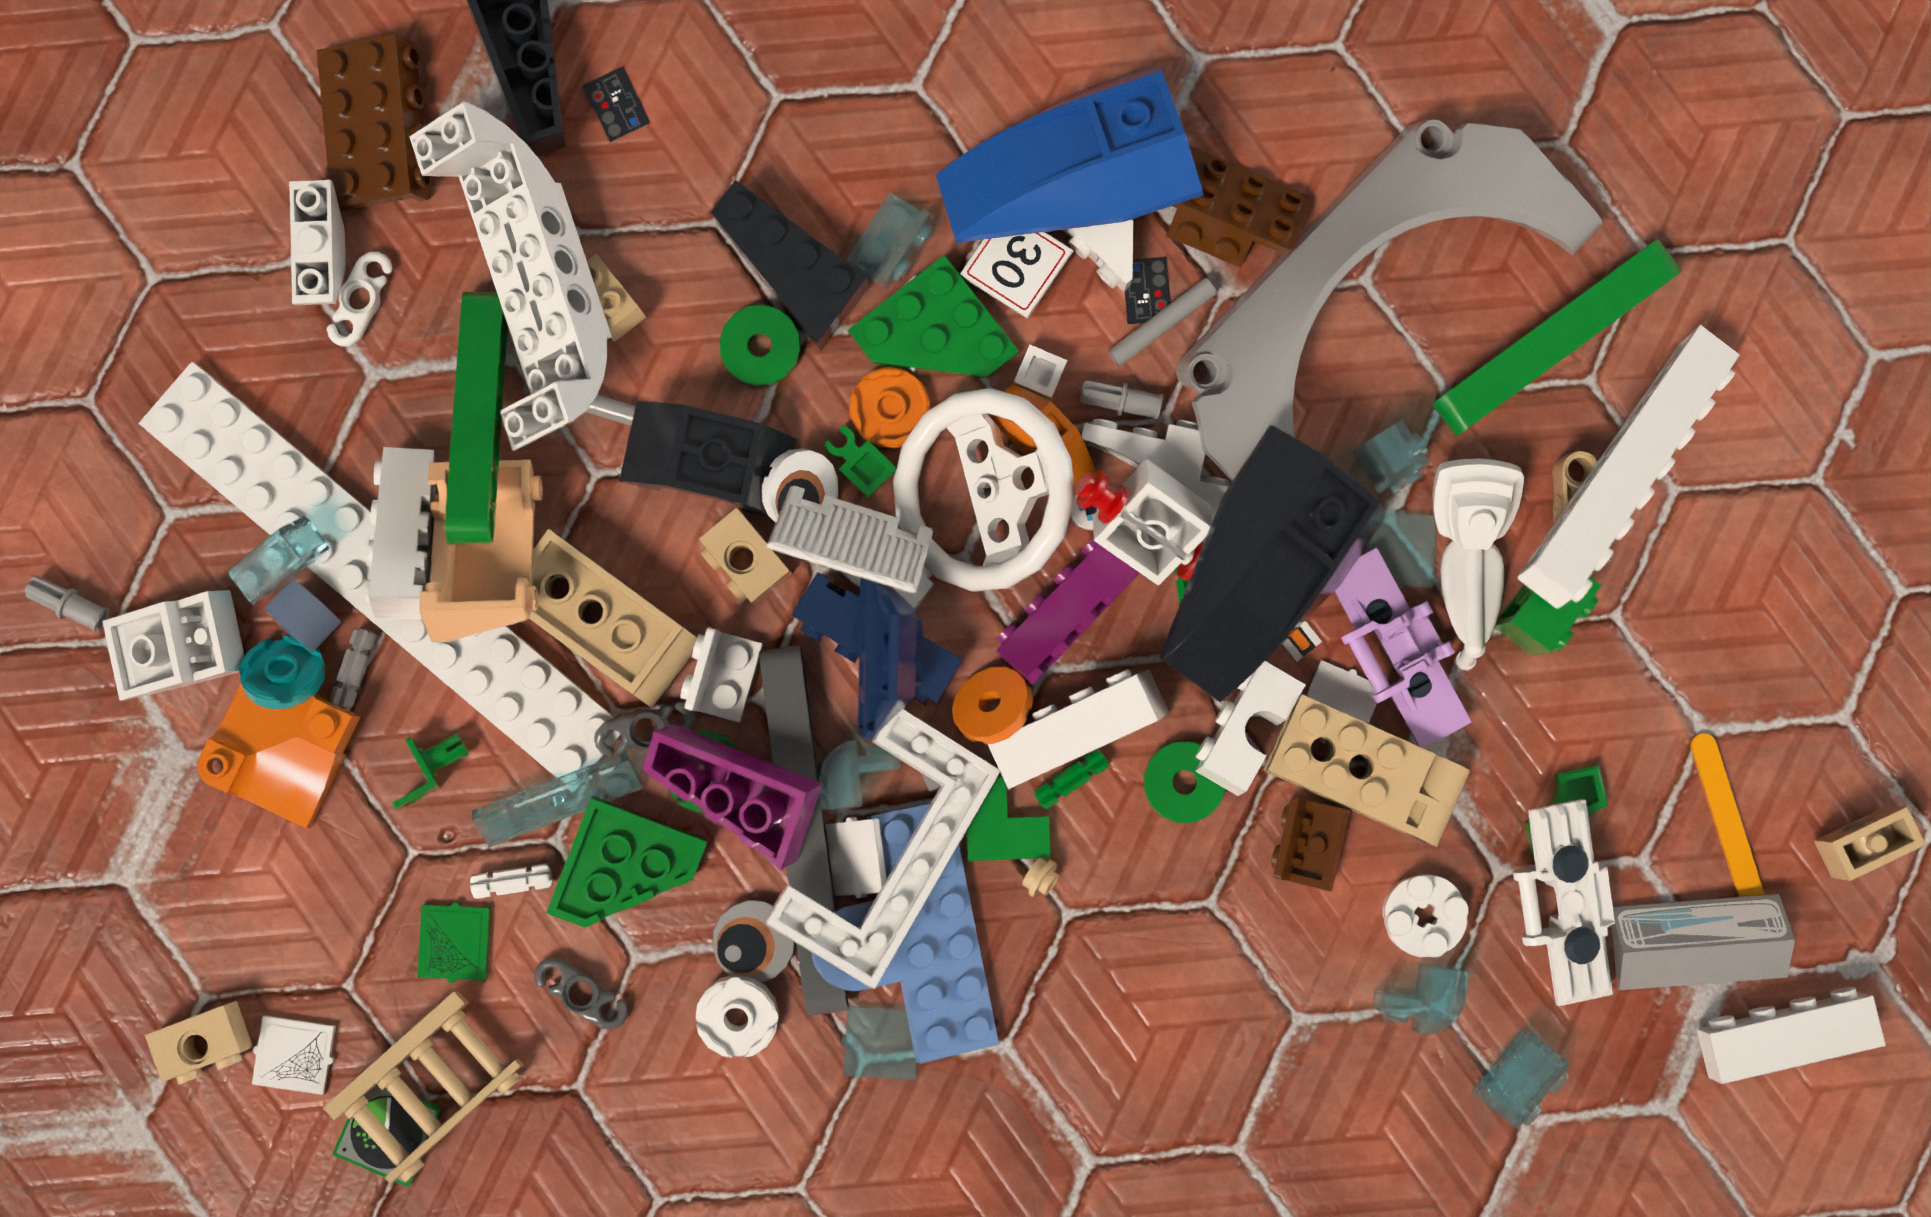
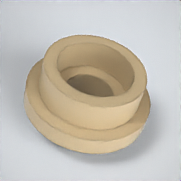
M1042 858L1035 861L1022 883L1024 887L1029 889L1028 894L1036 898L1040 893L1045 896L1049 894L1059 878V874L1055 873L1057 863L1052 860L1046 862Z

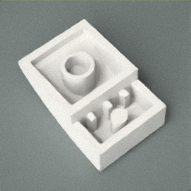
M230 590L206 591L178 601L161 602L102 621L119 701L156 694L238 673L240 663L245 657Z

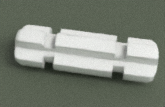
M549 864L532 865V870H527L526 866L493 871V876H488V872L479 873L471 876L470 889L474 898L490 897L492 892H496V895L530 891V886H535V890L544 889L552 886L553 874Z

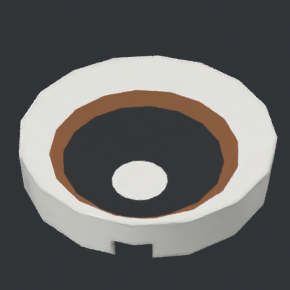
M803 448L788 450L778 456L770 465L773 468L769 476H765L762 484V502L768 516L774 522H777L789 489L793 485L805 489L802 499L822 504L825 495L836 499L838 497V477L833 465L822 454Z

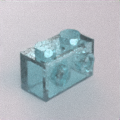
M1403 420L1368 440L1353 452L1378 493L1390 488L1392 493L1395 494L1421 478L1422 474L1418 469L1429 463L1425 457L1428 454V449L1424 441L1416 432L1411 434Z

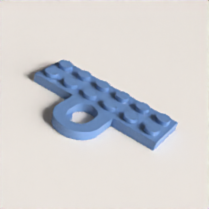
M930 804L867 817L868 819L879 818L886 878H888ZM959 844L876 986L901 983L916 1062L920 1064L999 1045ZM874 900L838 908L832 911V913L858 928ZM811 952L815 968L829 984L848 991L871 989Z

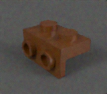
M1292 797L1290 805L1287 804L1284 807L1281 815V828L1284 831L1281 844L1275 847L1272 855L1271 866L1275 869L1273 877L1332 891L1350 810Z

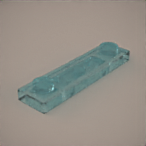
M626 751L471 811L472 820L488 847H492L586 811L592 795L609 802L643 789L642 780Z

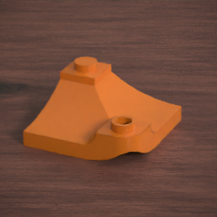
M240 684L218 730L212 737L208 738L198 758V774L206 784L216 789L248 800L306 829L311 828L347 755L344 753V750L360 716L329 702L327 698L318 694L313 695L306 702L291 708L269 709L256 705L246 696L242 684ZM217 758L223 762V769L220 773H215L212 769V763Z

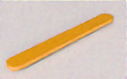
M1706 733L1697 734L1692 738L1690 748L1737 896L1765 895L1716 740Z

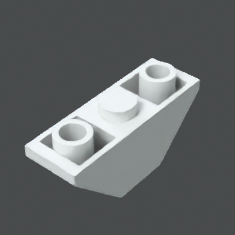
M331 180L289 181L292 304H336L346 272L345 230L333 182Z
M1132 219L1120 223L1063 230L1071 238L1068 241L1071 248L1083 259L1089 256L1100 267L1097 273L1111 288L1117 285L1123 292L1130 287L1133 279Z

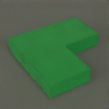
M997 777L967 828L968 861L1051 858L1049 816L1008 818L1006 783L1003 777Z

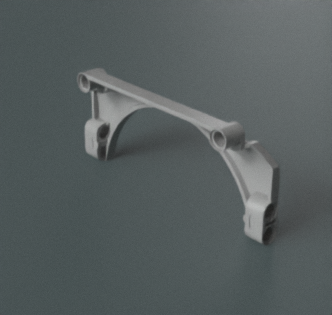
M1435 119L1412 123L1407 126L1299 237L1293 253L1289 255L1282 254L1181 358L1177 365V378L1186 388L1195 389L1199 394L1193 399L1192 405L1198 424L1202 449L1231 481H1233L1269 425H1273L1294 437V385L1307 335L1318 312L1333 289L1356 264L1383 243L1410 229L1430 222L1454 217H1480L1514 223L1535 231L1558 244L1569 254L1574 255L1602 226V220L1597 212L1572 183L1559 173L1522 130L1465 123L1461 124L1454 134L1442 121ZM1424 129L1429 133L1431 139L1428 149H1425L1421 144V134ZM1202 361L1206 365L1207 372L1205 378L1197 382L1193 376V369L1196 363Z

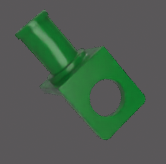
M457 732L426 750H423L422 747L418 749L411 737L405 739L428 783L391 803L396 811H400L440 789L434 778L437 776L436 772L469 755L463 744L448 752V750L462 743Z

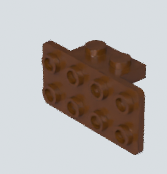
M1189 145L1203 195L1172 206L1177 208L1166 236L1240 268L1253 241L1280 253L1292 254L1313 204L1312 199L1297 190Z

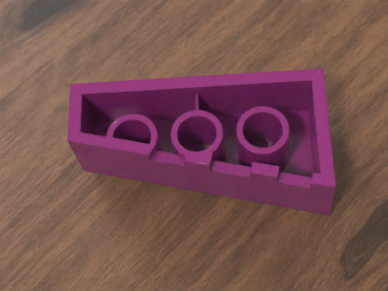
M675 724L654 731L642 768L645 773L685 802L689 800L705 812L704 816L715 824L721 823L739 836L738 840L751 850L755 848L770 859L769 863L780 871L798 860L822 783Z

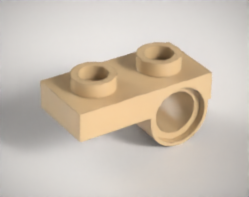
M596 253L587 260V264L612 336L611 339L616 342L647 317Z

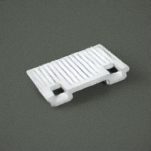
M794 485L790 487L769 539L768 548L916 593L933 534L932 528L920 525L917 534L897 528L900 518L826 495L822 504L802 499L805 491L804 488Z

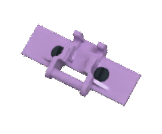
M1375 548L1360 556L1341 585L1334 591L1354 627L1353 631L1342 636L1341 639L1344 645L1349 643L1376 693L1373 695L1375 702L1379 703L1392 697L1415 742L1419 747L1425 748L1472 723L1439 663V660L1454 654L1455 651L1450 642H1441L1428 618L1429 614L1433 613L1427 601L1411 609L1409 608L1378 549ZM1373 630L1399 676L1398 681L1391 685L1363 636Z

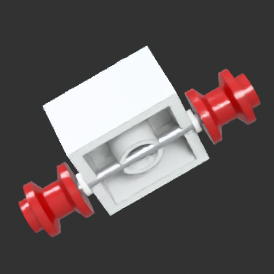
M1147 458L1122 485L1117 486L1115 489L1107 484L1108 474L1103 470H1098L1093 474L1088 472L1081 478L1075 488V493L1078 495L1076 504L1082 509H1086L1091 505L1098 509L1093 515V532L1096 543L1158 586L1176 567L1177 575L1183 580L1190 579L1204 545L1202 540L1208 535L1213 522L1211 507L1208 502Z

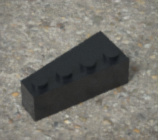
M467 0L470 15L517 135L537 157L566 147L548 0Z

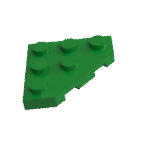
M945 255L847 330L871 363L877 365H893L916 370L988 378L1019 353L1015 345Z
M592 795L546 913L586 928L605 917L643 903L671 888L692 881L708 839Z

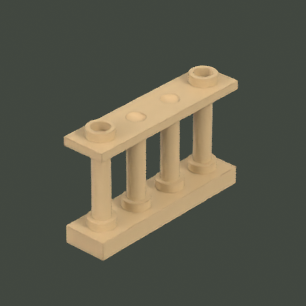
M453 991L323 1107L333 1120H337L344 1115L349 1120L354 1118L397 1167L385 1177L390 1184L399 1177L404 1182H407L425 1165L420 1158L494 1091L498 1090L503 1095L521 1079L517 1071L524 1064L519 1059H516L506 1067L464 1020L466 1015L462 1009L469 1002L459 991ZM441 1028L446 1032L451 1030L492 1076L493 1080L476 1096L469 1091L431 1048L434 1043L430 1038ZM411 1057L414 1061L419 1059L461 1107L445 1124L442 1125L399 1077L402 1073L397 1067L407 1058ZM377 1085L381 1090L386 1088L429 1136L411 1154L404 1149L366 1106L369 1101L365 1096Z

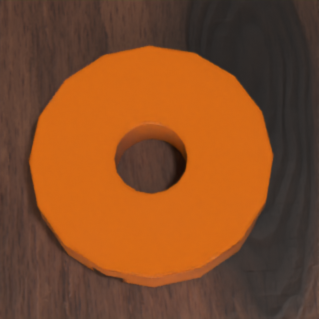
M990 667L977 672L963 683L955 695L952 706L954 723L964 736L973 742L982 741L984 744H995L1006 740L1020 730L1027 720L1025 715L1028 712V708L1032 709L1033 704L1031 688L1017 671L1007 667ZM1000 699V704L996 709L985 712L989 703Z

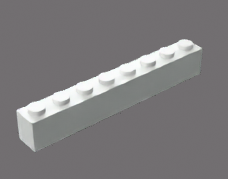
M1701 325L1679 343L1517 576V579L1556 609L1571 599L1574 602H1578L1587 593L1592 585V582L1588 580L1593 570L1599 571L1611 558L1613 551L1609 548L1614 539L1620 540L1632 527L1634 520L1630 518L1635 508L1640 510L1651 499L1655 490L1650 486L1656 478L1658 480L1662 479L1675 463V460L1671 457L1676 448L1681 450L1691 440L1696 432L1691 426L1696 419L1698 421L1702 420L1715 404V401L1711 398L1716 390L1720 392L1735 375L1731 367L1740 354Z

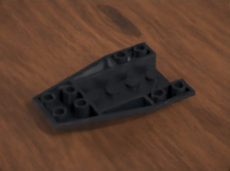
M1269 425L1223 494L1159 658L1215 700L1222 702L1247 680L1341 585L1385 519L1381 501L1325 455L1279 428Z

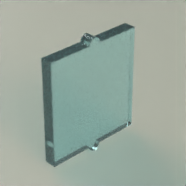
M1404 510L1398 511L1397 514L1384 513L1385 519L1367 544L1366 553L1375 548L1378 549L1399 589H1402L1404 586L1433 587L1436 525L1434 515L1406 514Z
M849 1006L846 1036L841 1040L842 1044L845 1045L843 1076L916 1080L917 1062L906 1010Z

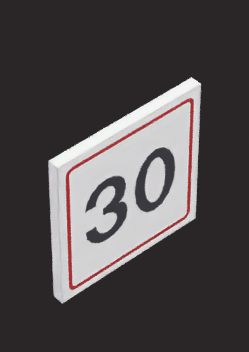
M1045 232L984 239L960 273V276L1028 319L1073 253V250Z

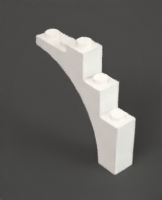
M1093 419V424L1084 423L1081 436L1087 447L1109 453L1136 469L1147 458L1208 502L1211 507L1213 521L1223 494L1231 484V481L1217 477H1207L1206 482L1199 481L1205 452L1202 449L1197 423L1177 420L1176 425L1169 424L1165 430L1164 440L1157 438L1158 433L1150 429L1134 427L1133 433L1117 430L1118 424L1108 420Z

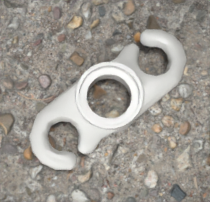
M379 251L368 252L359 257L346 283L340 289L339 309L333 314V320L335 322L349 320L353 324V331L348 336H342L338 333L337 327L334 324L328 325L327 332L329 338L339 346H350L361 340L373 315L380 307V290L386 284L387 278L383 275L376 278L368 276L366 272L367 265L371 262H378L386 274L391 273L393 268L391 260ZM358 288H365L370 293L369 304L360 310L353 309L349 303L351 293Z

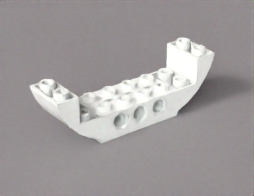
M462 102L411 135L410 140L422 176H454L460 179L531 394L500 411L512 451L571 423L588 409L596 398L604 379L607 362V340L612 338L561 183L554 182L540 159L507 125L488 112L467 102Z

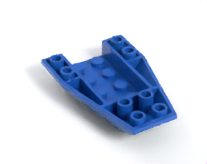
M1157 65L1078 91L984 141L936 174L956 243L1126 222L1203 195L1182 123L1163 72Z

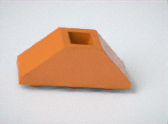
M1012 384L1004 392L1027 399L1055 424L1072 459L1075 494V488L1081 478L1088 472L1092 474L1096 472L1080 431L1050 400ZM988 414L999 429L1024 455L1037 451L1038 448L1034 439L1014 421Z

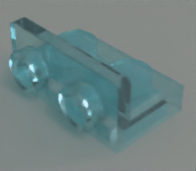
M889 192L846 259V262L887 289L893 280L899 283L911 265V261L907 258L915 246L921 249L932 233L933 227L929 225L931 222L930 212L925 209L919 211Z

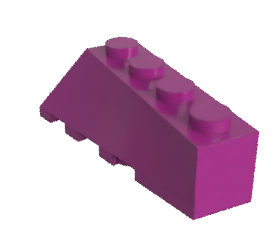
M1094 538L1082 550L1087 557L1076 568L1069 563L1055 577L1053 581L1058 587L1048 597L1041 592L1027 606L1025 611L1030 616L1019 627L1012 622L996 639L1001 644L996 652L1031 686L1140 574L1137 570L1096 543Z

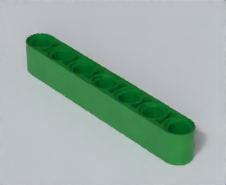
M1655 240L1432 403V406L1457 437L1682 272L1681 268L1660 240Z
M497 291L462 293L445 510V533L448 544L493 543L502 425L500 411L503 409L508 332L507 321Z

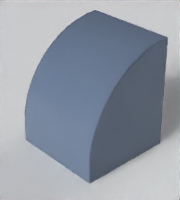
M294 579L264 608L283 630L311 652H314L341 623L322 602Z

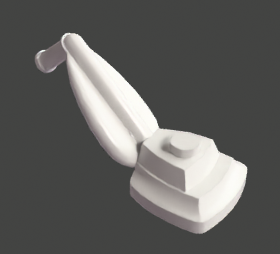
M1482 458L1461 459L1441 463L1436 470L1433 484V513L1438 531L1441 535L1452 539V542L1446 547L1441 557V588L1451 624L1458 638L1465 644L1464 650L1456 656V664L1462 670L1474 668L1477 658L1484 654V644L1490 639L1495 628L1502 603L1505 571L1502 555L1493 542L1503 537L1513 523L1523 492L1524 476L1521 468L1517 465L1498 460Z

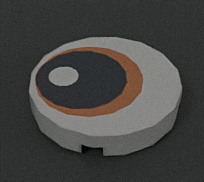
M747 900L733 905L720 917L713 931L712 948L717 963L727 975L753 977L759 982H764L776 977L787 967L794 953L795 942L764 923L774 906L773 904L762 900Z

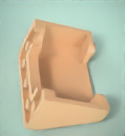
M499 460L493 543L448 544L445 533V510L449 462H429L428 482L429 485L435 486L437 493L434 494V502H431L434 531L430 583H425V592H420L419 612L432 642H450L529 619L530 611H537L536 585H531L535 501L542 500L541 476H534L530 460Z

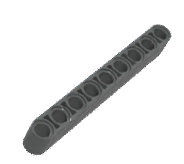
M801 645L760 650V667L773 764L820 783ZM820 790L798 860L787 867V875L791 888L832 912L837 908ZM796 943L806 1015L812 1016L849 1011L847 990L834 987L825 981L815 968L811 951Z

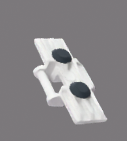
M1580 799L1529 809L1528 814L1535 864L1513 870V878L1519 883L1526 931L1522 935L1523 944L1526 946L1547 944L1557 1006L1613 995L1605 936H1608L1607 927L1615 924L1607 867L1601 862L1594 861L1586 800ZM1535 879H1539L1545 882V884L1554 887V892L1556 893L1558 914L1550 916L1549 927L1542 929Z

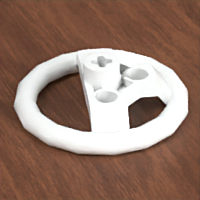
M993 388L955 393L925 412L902 445L897 470L893 479L896 517L900 518L898 525L901 530L914 534L918 533L920 525L926 526L920 514L918 481L926 453L940 433L947 428L956 439L986 558L983 566L976 567L955 560L931 538L924 566L937 579L972 592L1007 589L1042 569L1064 539L1075 501L1072 459L1055 424L1027 399ZM988 414L1014 421L1034 439L1038 448L1037 451L1021 456L1004 446L1000 429ZM984 440L989 452L985 461L981 463L976 457V447L979 442ZM1027 467H1030L1034 473V483L1029 489L1024 488L1021 480L1022 472ZM1049 494L1042 525L1029 542L1025 523L1037 498ZM1002 519L1007 521L1010 528L1009 536L1005 541H1001L996 532L997 525Z

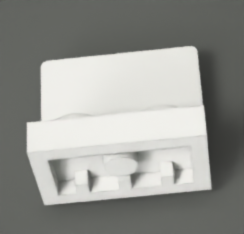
M707 627L705 635L699 634L694 645L692 658L698 660L694 675L687 674L683 683L681 699L686 700L684 708L741 723L759 663V651L763 649L764 644Z

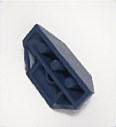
M860 577L857 734L863 739H873L915 697V686H921L922 664L921 661H916V644H921L923 640L922 619H917V611L894 587Z

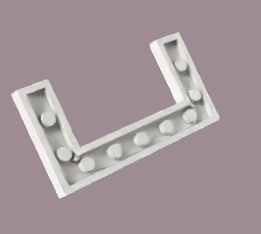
M904 709L873 738L872 742L939 783L941 787L858 928L790 886H785L764 922L766 925L875 989L1000 773L999 769Z

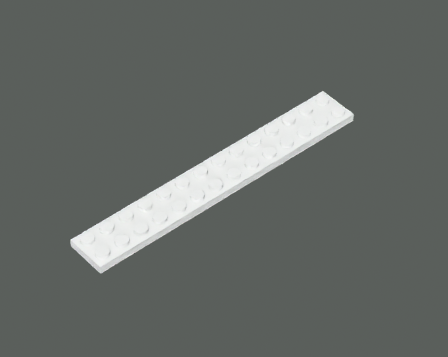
M191 362L138 423L569 789L576 791L605 755L601 754L595 746V731L603 722L616 717L508 626L450 642H432L423 620L375 618L371 605L365 604L366 579H370L371 564H368L369 539H374L375 524H371V510L198 364ZM430 561V565H429V580H428V583H430L431 561ZM616 730L608 731L605 735V743L613 747L621 737V734Z

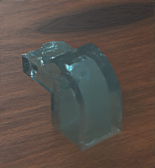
M858 740L848 741L837 746L825 758L820 769L819 783H822L819 793L821 810L864 806L862 773L902 769V761L879 746L866 747L867 756H860Z
M1419 963L1415 996L1374 991L1372 1007L1379 1012H1383V1019L1408 1023V1017L1412 1016L1411 1029L1418 1034L1440 1032L1454 1023L1464 1007L1469 973L1459 968Z

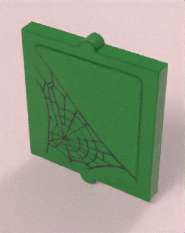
M454 902L451 906L421 905L417 977L447 979L449 983H453L457 979L487 980L491 908L461 906L459 902Z

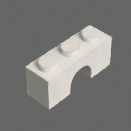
M1265 661L1238 687L1240 691L1234 702L1226 701L1215 720L1216 723L1220 724L1214 738L1207 736L1197 751L1195 757L1201 761L1195 771L1237 796L1247 792L1266 758V755L1254 749L1246 739L1245 726L1250 717H1261L1276 726L1286 721L1305 684Z

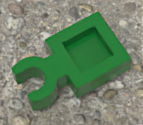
M842 425L839 430L847 437L846 445L842 448H836L827 440L824 443L825 448L832 456L846 460L839 470L869 499L895 474L897 468L868 440L859 448L856 445L853 432L848 427Z

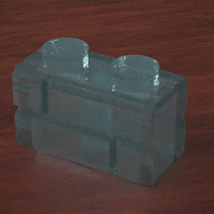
M303 516L275 531L228 571L229 576L246 599L252 604H256L267 596L281 590L315 562L316 559L329 550L328 543L309 518Z
M1523 1028L1472 1090V1093L1510 1125L1519 1129L1522 1124L1528 1126L1538 1117L1542 1110L1539 1103L1548 1092L1554 1094L1562 1088L1568 1079V1074L1565 1071L1571 1064L1533 1032Z

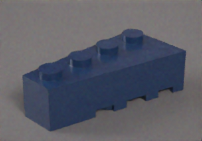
M817 572L791 615L803 623L799 629L801 632L818 642H821L822 638L826 636L838 644L834 650L835 652L856 663L859 658L860 597L844 588H839L829 582L830 579ZM923 636L922 643L916 644V661H921L922 683L921 686H915V697L913 699L926 706L930 699L936 703L939 702L963 660Z

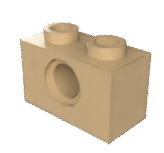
M735 508L699 538L700 542L705 546L700 554L715 571L720 567L724 569L731 578L726 585L741 603L748 598L751 603L756 605L792 575V572L777 554L767 547V542L738 508ZM739 549H750L754 557L752 565L745 570L735 569L732 563L734 553Z
M1888 805L1813 840L1831 878L1848 881L1856 879L1926 845L1908 807Z
M237 1001L145 1035L161 1083L175 1077L178 1085L203 1076L201 1067L212 1063L216 1064L218 1070L243 1061L240 1055L241 1052L253 1048ZM197 1035L202 1036L207 1041L208 1050L205 1055L199 1054L194 1047V1040Z

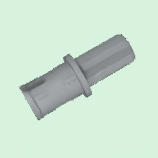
M1085 380L1081 389L1080 402L1086 405L1116 410L1117 415L1120 416L1122 412L1158 420L1163 394L1127 388V383H1123L1121 387Z
M40 576L32 577L25 587L27 598L56 611L58 618L64 619L68 617L91 628L92 631H100L103 628L102 621L107 620L109 617V608L102 607L79 596L78 590L74 588L67 590Z

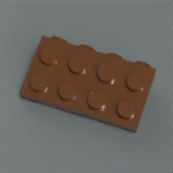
M396 33L317 50L328 177L333 182L340 212L409 198L418 201L429 200L432 176H422L410 140L411 135L424 128L422 108L425 104V98L420 87L418 70L421 65V58L415 44Z

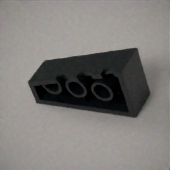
M735 180L711 211L716 224L821 351L868 290L867 277Z

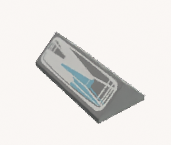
M1779 894L1613 906L1615 924L1611 925L1618 990L1788 978L1795 938Z

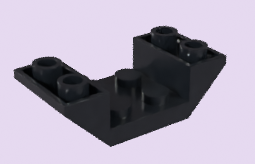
M636 401L619 482L660 491L662 488L672 489L740 505V510L768 516L762 502L764 478L769 476L773 468L770 465L778 456L788 450L795 449L797 439L762 423L684 404Z

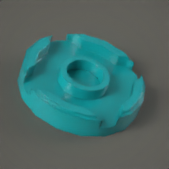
M291 635L282 636L283 640L272 642L270 638L258 643L247 652L240 663V681L246 696L256 705L269 709H286L306 702L318 692L325 680L326 667L318 647L314 652H311Z

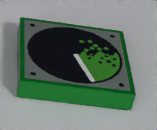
M377 1085L365 1096L369 1101L366 1106L409 1154L414 1152L429 1138L386 1088L381 1090ZM417 1096L439 1121L444 1107ZM347 1118L332 1155L386 1177L397 1166L354 1118L350 1120ZM415 1175L407 1182H404L400 1177L394 1182L409 1187L412 1185Z

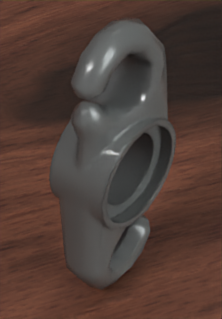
M679 701L676 703L675 708L685 716V722L681 727L691 730L695 724V713L692 710L685 709V702ZM665 705L659 710L638 709L633 713L603 722L595 731L594 742L596 748L601 754L608 757L614 755V748L605 743V735L610 730H616L621 734V742L617 747L619 752L623 753L635 747L649 749L652 737L645 740L635 737V724L642 718H651L656 723V730L669 726V716L673 708L670 705Z
M546 958L538 964L535 969L534 979L536 985L540 988L546 985L545 972L549 968H558L561 972V980L557 984L548 986L547 991L549 994L559 997L568 1010L580 1015L601 1029H617L624 1024L628 1017L629 1009L626 1001L623 999L616 1002L618 1014L615 1018L605 1019L601 1014L602 1006L605 1003L614 1001L615 995L610 991L604 990L596 978L561 958ZM576 982H585L592 989V999L586 1005H578L571 999L570 989Z

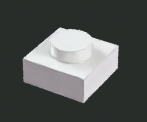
M1029 345L1013 384L1051 400L1067 360Z

